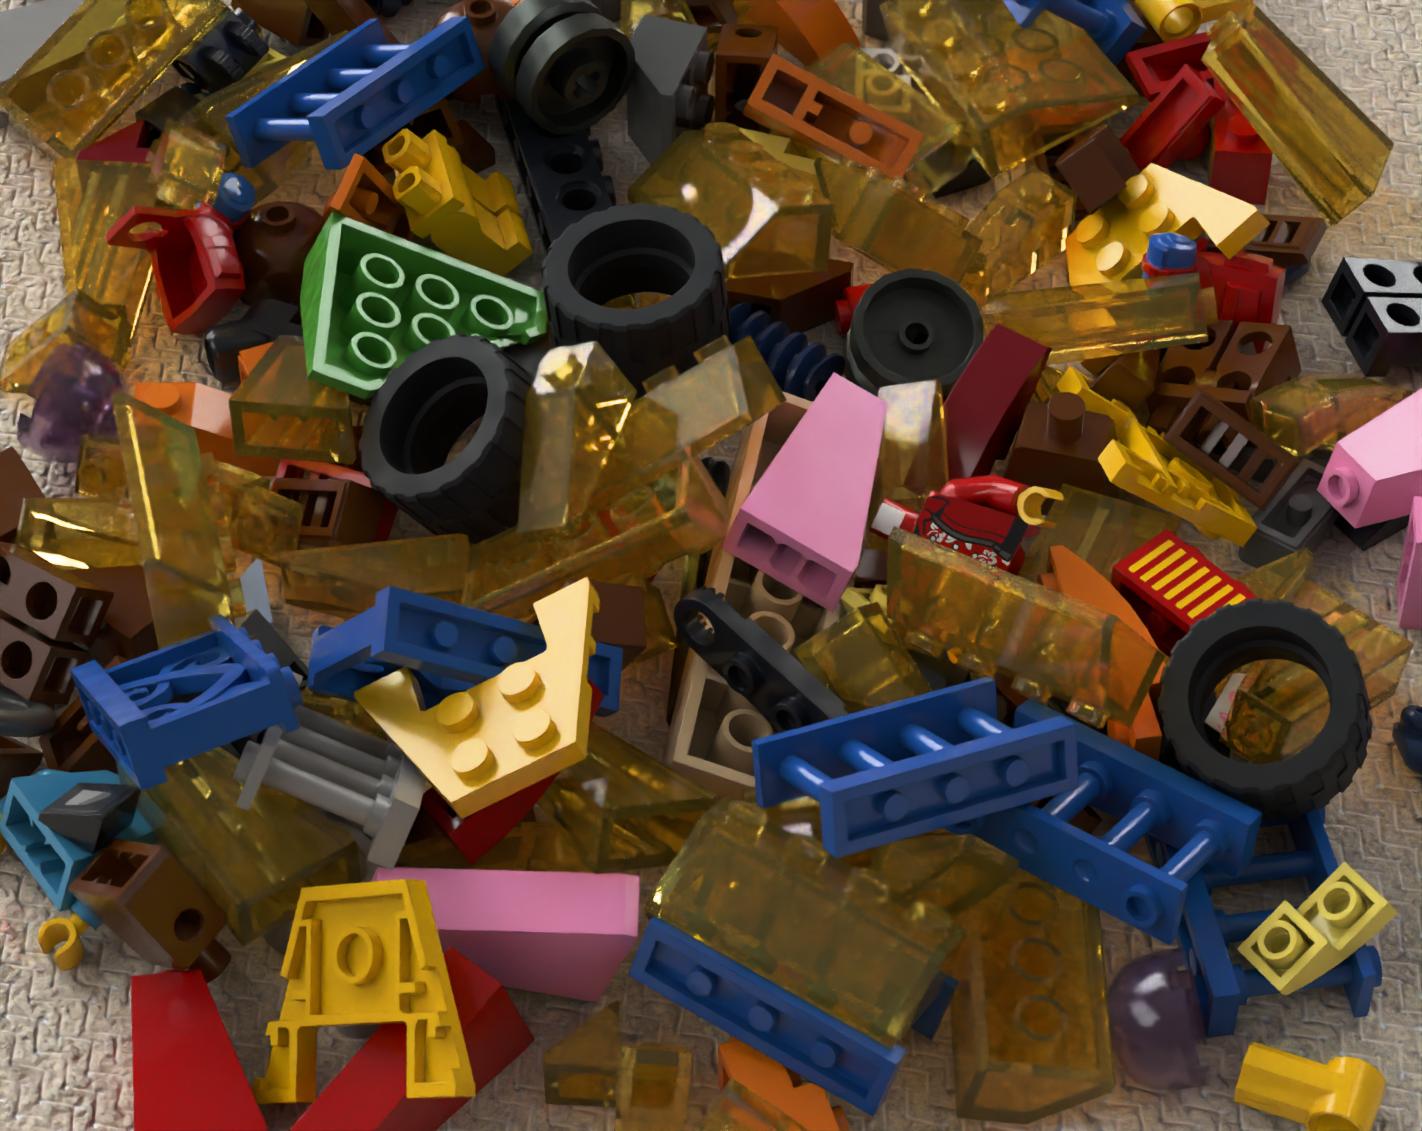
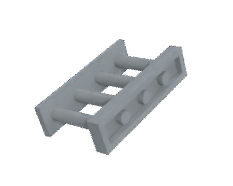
M293 672L298 686H300L303 676ZM303 706L294 708L300 726L299 729L285 733L278 725H274L266 729L260 745L248 740L232 779L244 784L236 806L249 811L262 783L363 825L361 833L372 837L366 860L393 870L420 809L426 779L401 750H398L392 741L387 742Z

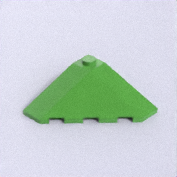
M331 212L304 262L300 307L307 378L363 399L373 397L387 380L386 377L394 368L399 367L406 360V357L416 350L423 349L428 343L437 339H446L458 334H465L469 337L477 335L486 338L491 343H495L503 350L519 343L529 345L541 341L546 333L547 311L542 291L335 212Z

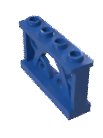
M388 586L376 593L374 607L335 628L322 625L312 632L307 687L315 693L358 703L355 699L354 691L403 667H408L418 680L426 709H429L441 703L442 700L451 694L464 692L502 673L512 664L525 662L543 653L547 649V644L541 626ZM595 641L596 652L595 655L589 657L587 677L599 688L604 696L595 716L605 718L619 711L623 648Z
M222 614L208 619L211 627L209 631L106 670L96 660L70 669L91 730L141 791L167 782L168 778L164 768L274 725H278L285 733L300 728L294 708L303 705V699L290 667L281 668L273 652L266 654L258 639L251 641L243 626L236 628ZM205 691L189 703L167 704L173 696Z

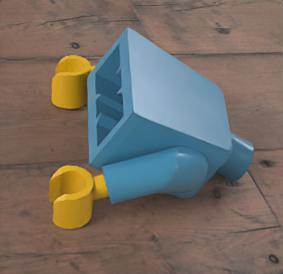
M43 769L33 776L11 778L7 795L0 799V855L5 849L6 839L58 911L61 912L69 909L74 911L69 919L57 917L44 922L38 933V942L43 954H48L56 944L67 941L63 946L59 947L54 956L57 967L62 971L74 968L83 959L85 951L80 938L82 933L89 926L96 930L103 923L67 890L70 884L102 848L92 854L38 821V817L42 810L80 782L124 784L116 773L108 770L70 773L54 769ZM161 797L138 801L132 824L114 838L155 845L156 838L169 835L173 829V814L168 802Z

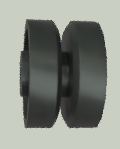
M522 0L509 11L495 31L489 49V67L498 85L514 101L519 102L524 111L541 128L554 134H571L595 125L616 107L627 92L635 71V50L628 37L611 20L603 17L600 10L590 0Z
M908 268L882 276L865 290L854 311L850 329L843 345L844 375L846 379L887 402L885 418L889 420L917 423L937 417L955 383L983 343L984 322L975 300L958 282L936 271Z

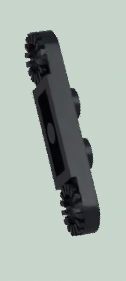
M702 586L699 589L696 588L675 605L674 622L684 642L720 674L735 692L744 696L767 717L780 733L848 715L844 710L846 704L755 621L750 617L746 620L742 618L737 611L731 608L733 603L730 600L728 602L723 600L725 594L719 592L716 595V588L710 587L707 589L706 586ZM703 615L707 617L713 628L710 627L706 630L707 622L700 623V620L704 618Z

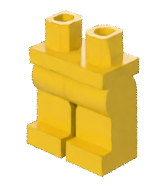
M406 128L401 130L383 146L384 160L394 168L396 175L392 186L394 197L397 202L404 206L412 233L422 240L430 234L434 244L450 257L502 277L533 254L524 221L520 217L521 211L512 182L496 170L487 179H483L462 163L458 151L454 147L449 146L446 137L435 129L421 139Z

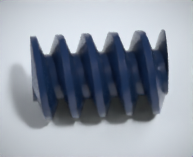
M742 302L729 310L731 331L728 333L729 343L726 351L720 355V361L714 368L720 373L731 375L737 383L748 385L754 393L759 394L762 386L765 385L813 402L833 372L843 376L845 360L842 355L832 353L826 356L827 351L824 345L817 342L808 345V339L805 334L797 331L790 334L788 324L776 321L771 324L772 319L765 311L759 310L752 314L751 303Z

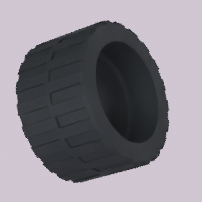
M636 203V205L627 206L622 204L584 216L581 221L576 224L573 223L563 230L562 235L555 239L548 248V255L543 259L541 282L552 346L559 366L565 369L566 375L574 382L581 383L585 389L595 393H604L609 395V397L624 399V397H637V399L651 398L654 395H667L676 392L685 385L695 383L702 378L704 373L712 370L720 361V355L726 351L728 346V333L731 331L723 255L720 244L715 241L714 233L708 226H703L698 218L665 205L661 207L653 206L650 203ZM654 292L671 295V297L664 301L643 308L614 309L602 306L613 299L633 293Z
M465 334L452 335L446 339H437L428 343L423 349L416 350L406 357V360L399 367L394 368L386 377L387 380L380 390L376 391L371 400L368 414H365L361 428L363 430L362 438L359 441V454L362 456L361 467L364 475L370 479V485L378 493L442 540L447 539L456 545H465L467 543H473L474 545L488 542L489 539L500 538L511 532L512 528L520 522L523 523L534 513L533 511L541 502H544L552 491L551 487L556 478H559L564 466L563 459L568 451L567 415L562 411V403L558 397L495 343L489 342L484 337L477 335L469 337ZM484 415L480 427L470 443L459 455L445 464L446 458L459 436L474 421Z
M1262 598L1245 599L1246 602L1230 605L1229 603L1215 609L1216 612L1208 617L1200 618L1189 627L1190 631L1182 640L1176 642L1170 651L1171 657L1166 667H1163L1159 681L1161 694L1158 697V711L1164 723L1162 727L1164 734L1185 775L1262 812L1261 822H1270L1273 819H1285L1288 821L1301 818L1302 814L1314 809L1316 811L1330 804V800L1339 792L1343 793L1353 782L1352 777L1358 768H1362L1366 759L1368 740L1372 736V720L1369 713L1371 706L1356 655L1353 650L1348 648L1345 637L1335 626H1330L1323 620L1322 615L1309 608H1300L1290 601L1277 599V601H1263ZM1280 659L1298 663L1318 674L1328 691L1330 702L1329 716L1319 735L1298 754L1279 762L1248 764L1223 756L1210 743L1203 725V712L1215 687L1234 670L1255 661Z

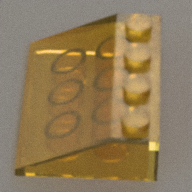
M889 0L880 5L892 51L899 56L902 65L992 178L1140 102L1137 91L1082 28L1045 10L1041 12L1027 30L1019 26L1003 0Z

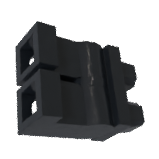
M1343 257L1321 302L1340 335L1346 336L1345 343L1364 376L1386 377L1391 365H1422V263L1409 260Z

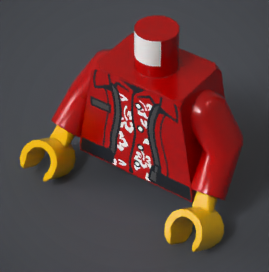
M997 475L952 479L943 486L941 491L931 490L920 513L885 497L869 529V532L903 548L892 570V573L898 577L896 591L910 602L907 610L926 623L922 633L945 650L952 663L970 668V674L977 675L980 672L969 664L968 657L973 647L980 645L991 653L995 651V645L992 641L979 635L978 631L1029 526L1034 525L1052 529L1057 524L1044 520L1041 515V505L1047 498L1063 501V494L1057 490L1037 486L1030 487Z

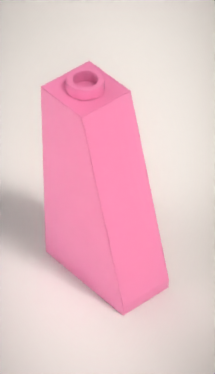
M833 372L740 507L722 549L833 612L859 563L888 403Z
M1422 388L1336 443L1317 491L1355 529L1410 515L1414 496L1422 497Z
M378 867L371 882L396 879L426 881L443 954L452 946L504 987L598 1002L638 938L640 876L614 873L394 867L393 870L385 867Z

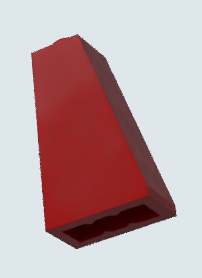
M450 946L443 955L475 1082L476 1095L523 1053L535 1038L503 985ZM406 1023L382 1024L289 1131H436L472 1097L406 1098L407 1025Z
M169 969L155 974L131 976L134 1131H268L201 969L186 971Z

